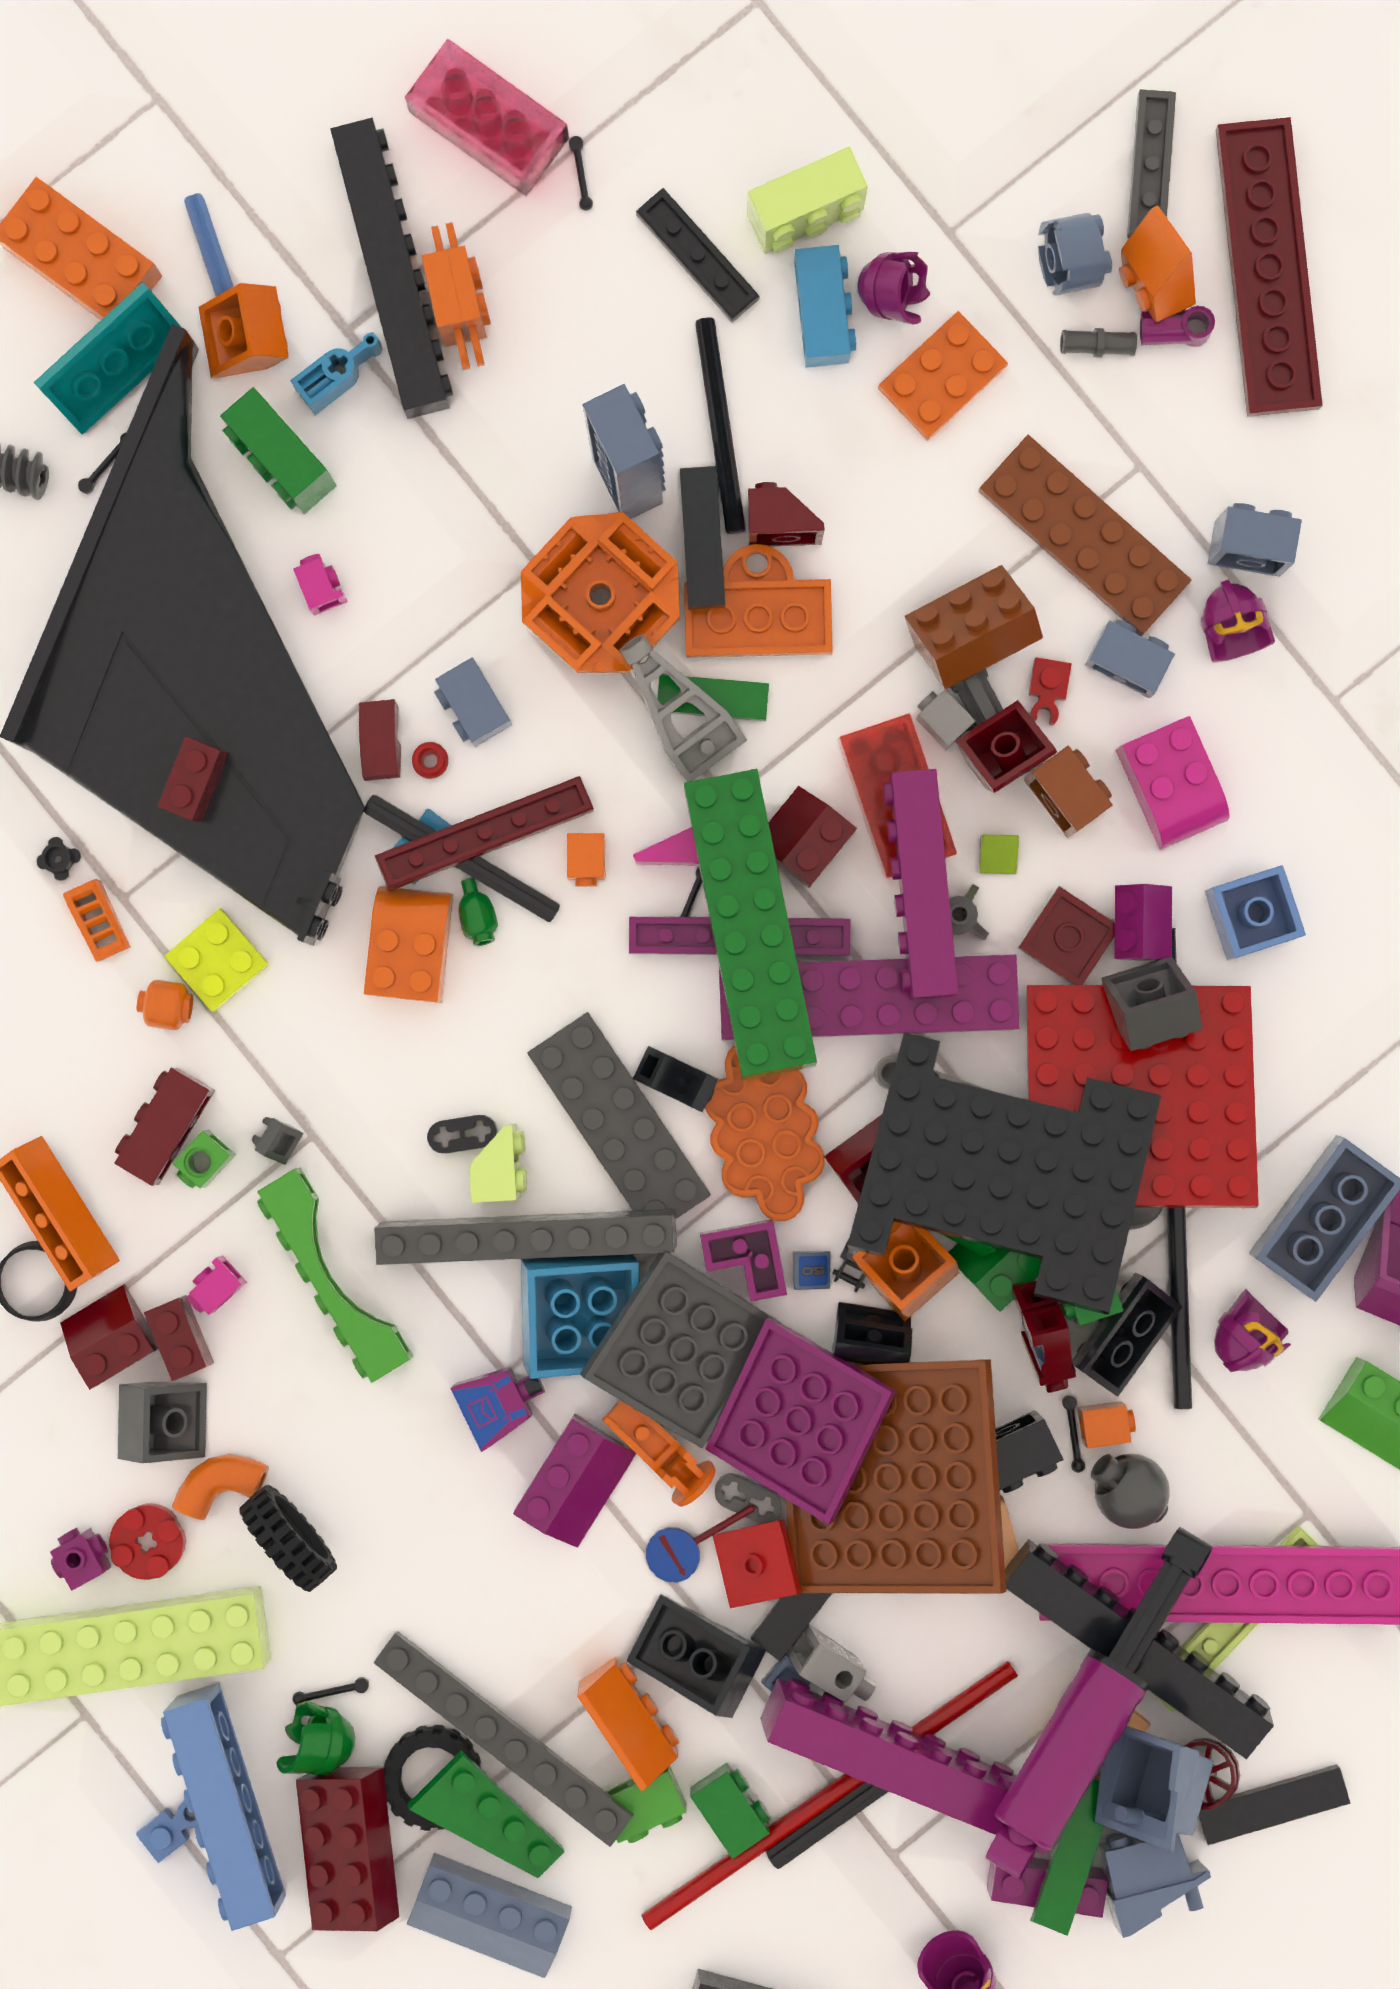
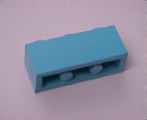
M839 245L795 249L794 268L805 368L849 363L850 351H856L855 329H848L847 315H852L851 293H844L843 279H848L847 257H840Z

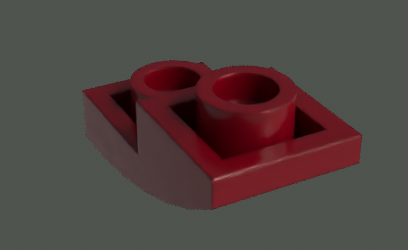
M395 699L359 703V744L364 781L400 778L401 744L397 738L399 706Z

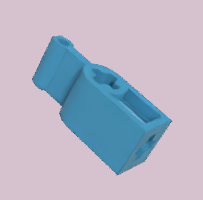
M374 332L364 335L363 341L349 352L341 348L328 351L292 378L290 382L310 410L316 415L356 384L359 377L357 367L370 357L379 356L383 350L382 345ZM338 364L347 370L342 375L334 369Z

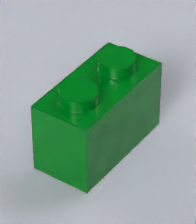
M726 1762L690 1787V1798L731 1858L734 1859L770 1834L767 1821L771 1819V1816L759 1799L754 1802L746 1791L750 1788V1785L738 1768L733 1771Z

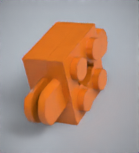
M453 222L445 223L451 249L444 250L439 226H432L431 230L436 252L424 254L421 257L436 324L443 345L448 347L457 344L463 370L471 369L465 342L472 341L477 366H485L479 339L487 338L484 326L491 325L484 293H477V290L483 289L476 257L468 258L465 245L458 247Z

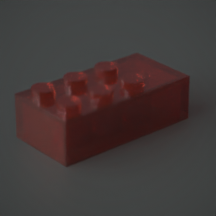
M910 713L840 736L837 739L883 879L892 876L890 858L897 857L895 842L889 843L887 820H893L892 805L885 806L883 783H889V776L894 772L929 769ZM940 804L945 858L956 855L957 851Z

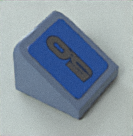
M793 1251L794 1290L830 1289V1251Z

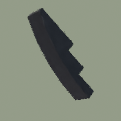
M716 466L680 468L688 610L725 607Z

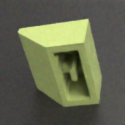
M517 1124L505 1125L469 1165L471 1203L514 1201L521 1198V1192L527 1190L526 1168H520L519 1154L525 1153L524 1131H518Z

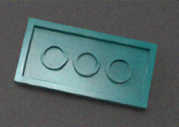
M142 282L33 383L83 435L153 371L171 325L181 326L152 291Z

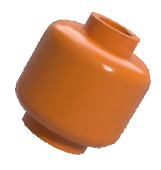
M153 980L148 985L146 991H139L136 1010L143 1013V1020L147 1026L175 1031L180 1029L183 1023L190 1022L194 998L193 994H189L186 986L182 983Z

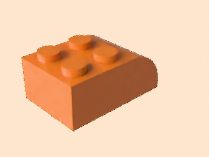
M378 887L372 912L364 995L442 1003L453 894L397 888L388 892L387 887Z

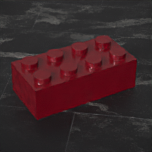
M338 1767L328 1775H312L307 1773L296 1779L312 1930L379 1931L400 1917L383 1767Z

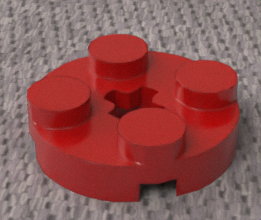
M145 1503L126 1511L114 1523L109 1537L110 1557L113 1564L119 1567L125 1574L141 1580H150L164 1576L178 1564L183 1556L186 1545L185 1532L181 1528L177 1516L167 1507L155 1503ZM146 1532H151L152 1540L157 1542L156 1548L150 1547L148 1551L142 1549V1544L138 1543V1537H143Z

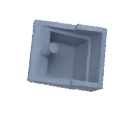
M1126 1726L1118 1742L1113 1745L1101 1766L1095 1823L1174 1852L1176 1833L1191 1836L1194 1834L1214 1761L1200 1756L1198 1750Z
M1121 1832L1105 1836L1106 1842L1098 1844L1105 1875L1108 1879L1107 1901L1114 1926L1122 1938L1133 1935L1162 1917L1161 1909L1185 1895L1189 1911H1197L1204 1908L1198 1886L1211 1878L1210 1871L1199 1860L1188 1863L1179 1834L1176 1833L1174 1852Z

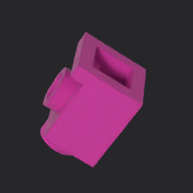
M313 554L300 560V566L293 568L308 608L314 616L348 602L346 595L341 589L335 590V587L341 584L333 565L326 567L320 554Z
M223 1255L216 1257L211 1262L216 1267L214 1270L208 1266L192 1280L196 1287L189 1292L186 1299L199 1313L205 1311L210 1315L216 1312L247 1283Z

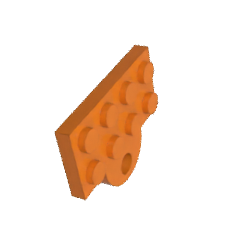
M762 544L748 545L738 549L728 558L723 567L725 607L688 610L687 582H684L686 658L832 655L831 579L794 580L793 570L789 561L781 552L773 547ZM759 554L765 557L768 563L767 568L761 573L751 572L746 566V561L750 556Z

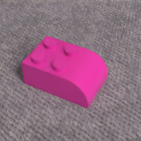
M1190 715L1125 743L1115 750L1159 850L1229 820L1230 814L1225 794Z

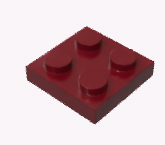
M1058 886L1018 946V949L1072 985H1083L1115 937V922Z

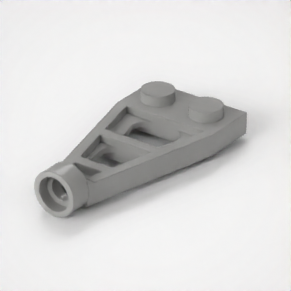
M644 634L638 635L628 641L620 649V653L632 668L665 753L686 782L693 781L747 741V738L721 705L653 650L652 645ZM648 654V658L645 662L638 663L639 660H641ZM662 674H667L680 688V692L665 704L659 703L651 688V682ZM688 702L701 710L706 720L705 723L685 738H681L675 732L671 722V713L683 703Z

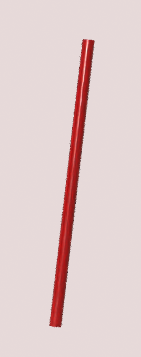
M1006 1661L912 1726V1733L921 1737H925L926 1734L935 1735L1017 1678L1018 1674L1010 1662ZM843 1774L769 1826L770 1834L734 1859L729 1854L645 1911L641 1914L644 1923L652 1931L865 1782Z

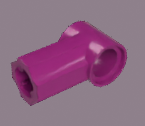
M1197 305L1156 323L1148 311H1141V346L1186 344L1191 347L1201 346L1207 342L1214 329V314L1207 307ZM1198 319L1204 323L1206 331L1200 334L1193 333L1188 328L1187 322Z

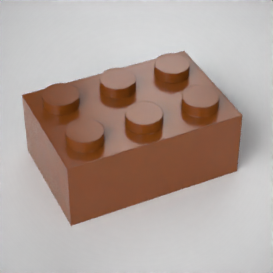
M1003 565L990 570L904 616L914 646L945 690L1043 638L1035 607Z

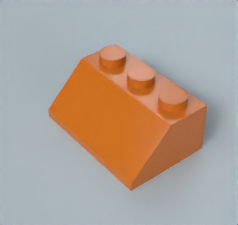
M614 1657L579 1681L577 1697L642 1792L678 1758V1748L676 1745L680 1741L669 1724L662 1726L655 1716L659 1710L648 1693L641 1695L634 1685L638 1678L627 1662L621 1665L617 1658Z

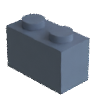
M1109 620L1103 627L1085 666L1148 698L1152 697L1156 693L1175 653L1168 650L1169 645L1156 637L1150 636L1146 639L1136 634V628L1122 620H1116L1114 623Z
M473 657L435 678L439 689L434 691L443 709L452 708L458 720L452 724L463 742L470 739L476 747L513 725Z

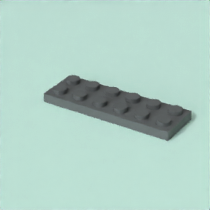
M586 1012L527 1052L633 1211L675 1209L677 1219L711 1196V1193L639 1086L632 1079V1076L589 1012Z

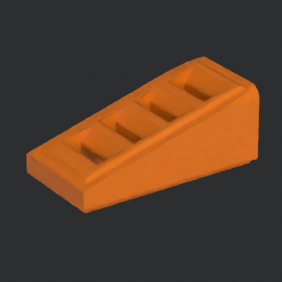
M93 879L62 894L96 962L131 948L101 880ZM95 894L96 900L82 906L80 905L78 900ZM100 907L102 908L104 913L89 920L86 919L85 914ZM106 921L109 922L110 927L93 934L91 928ZM115 934L116 941L99 948L98 941Z

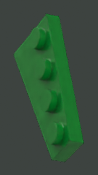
M462 1750L407 1803L410 1811L536 1878H539L565 1852L563 1846Z

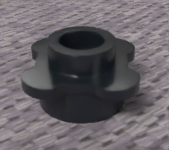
M53 837L48 841V846L44 848L42 854L37 857L36 862L40 869H47L52 872L56 880L64 881L69 877V870L73 864L80 861L81 854L79 850L75 848L70 849L64 845L61 838ZM60 855L62 857L61 862H56V856Z

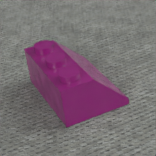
M574 1413L515 1507L513 1515L543 1534L578 1548L636 1453Z

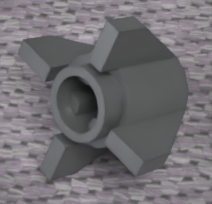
M975 884L971 885L964 897L955 896L949 899L953 935H961L970 931L985 940L989 933L977 922V907L973 903V899L979 889ZM957 908L964 910L962 916L965 919L961 922L956 921L952 916L953 910L955 911Z

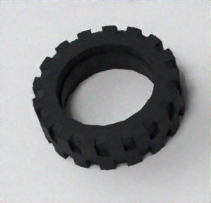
M434 1725L433 1727L420 1726L415 1731L405 1733L390 1750L383 1766L387 1802L391 1805L390 1810L396 1817L400 1816L403 1818V1823L413 1827L414 1824L420 1826V1830L430 1831L431 1828L444 1829L410 1811L407 1803L412 1799L405 1792L401 1781L402 1767L407 1758L415 1751L426 1747L440 1748L455 1757L462 1750L481 1768L480 1756L478 1752L474 1751V1745L468 1738L464 1739L461 1737L459 1731L453 1728L451 1731L444 1729L443 1725Z

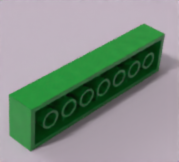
M758 769L685 782L684 794L742 1081L816 1067L817 1058Z

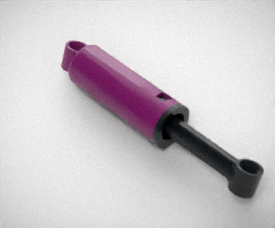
M1179 1527L1162 1555L1161 1559L1164 1563L1109 1656L1107 1657L1093 1649L1089 1650L1076 1676L1070 1682L1058 1702V1707L995 1812V1817L1003 1822L1004 1825L997 1833L985 1855L987 1860L1019 1880L1034 1857L1038 1846L1047 1852L1052 1851L1113 1745L1118 1742L1131 1720V1715L1150 1687L1144 1680L1135 1675L1137 1668L1190 1578L1195 1579L1198 1576L1214 1546L1184 1528Z

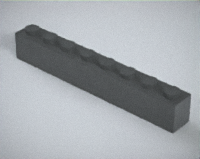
M675 1209L382 1221L374 1228L376 1265L663 1253L664 1251L674 1253L677 1247Z

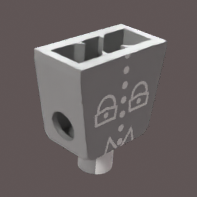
M808 1624L787 1653L801 1677L843 1702H847L852 1694L867 1701L875 1691L877 1682L866 1675V1669L859 1658L810 1624Z

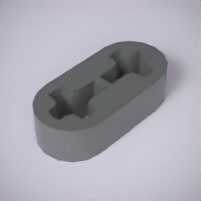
M734 1473L724 1474L719 1477L715 1484V1498L721 1506L737 1513L749 1505H754L755 1511L745 1517L755 1522L766 1523L775 1521L781 1513L782 1506L777 1493L743 1476ZM732 1481L738 1483L737 1490L746 1495L745 1500L737 1496H733L731 1500H726L725 1492L721 1489L722 1485L729 1486ZM766 1496L770 1497L771 1505L775 1508L774 1511H766L764 1516L758 1514L759 1507L749 1502L751 1497L759 1501H763Z

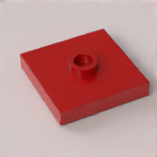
M784 1519L713 1535L730 1609L793 1596L802 1592Z

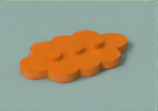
M734 1045L727 1052L724 1061L726 1078L717 1081L714 1087V1094L705 1106L708 1116L716 1123L710 1135V1144L713 1151L725 1160L721 1171L722 1181L727 1190L741 1198L755 1196L761 1212L767 1218L774 1221H788L794 1218L803 1207L804 1190L802 1185L814 1181L822 1173L825 1165L822 1148L813 1140L819 1126L818 1116L814 1109L804 1103L807 1094V1082L799 1070L742 1081Z

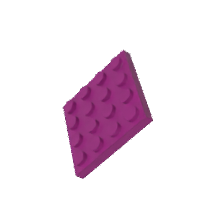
M767 1318L705 1450L829 1525L834 1523L897 1390L844 1359L834 1356L832 1352L774 1318Z

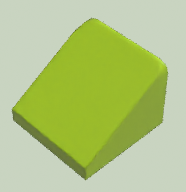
M981 835L979 873L1016 874L1019 835Z

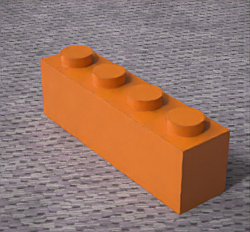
M43 1136L11 1150L0 1159L1 1183L69 1291L99 1276L120 1261Z

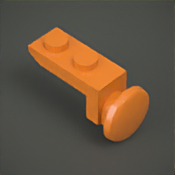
M619 1400L601 1419L671 1489L674 1486L676 1487L671 1500L677 1506L683 1507L692 1503L711 1484L716 1472L713 1463L708 1460L695 1465L698 1461L658 1422Z

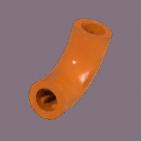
M234 1454L208 1458L189 1472L179 1487L171 1507L186 1516L206 1520L213 1501L221 1493L231 1491L250 1498L258 1492L264 1484L269 1466L255 1459Z

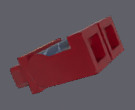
M1037 1281L1013 1286V1298L1021 1315L1022 1325L1025 1330L1021 1331V1338L1040 1386H1045L1048 1393L1067 1389L1068 1379L1076 1377V1369L1072 1361L1069 1327L1058 1302L1033 1296Z

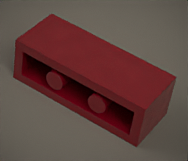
M171 1067L169 1072L164 1070L159 1075L153 1086V1089L157 1091L150 1104L144 1102L134 1118V1121L138 1124L131 1135L125 1134L115 1149V1153L119 1156L114 1164L151 1186L160 1185L216 1091L180 1068Z

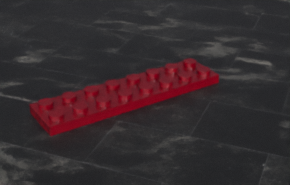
M1291 117L1218 124L1215 131L1247 417L1319 410L1323 404Z

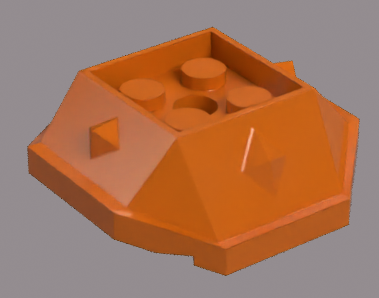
M624 512L570 517L521 570L522 623L576 673H631L632 668L621 655L620 649L628 641L641 634H644L654 648L680 620L678 562ZM599 588L607 589L611 593V598L606 604L597 605L590 599L593 591Z

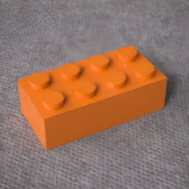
M37 176L0 223V245L3 249L100 320L142 282L152 291L162 277V274L151 260Z

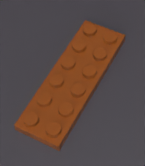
M1029 434L978 490L979 493L1124 622L1134 626L1140 636L1151 627L1192 581L1189 576Z

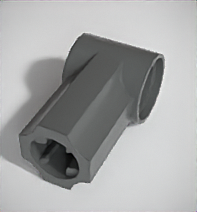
M987 669L950 687L954 694L958 693L967 712L975 720V727L1003 710L987 679Z

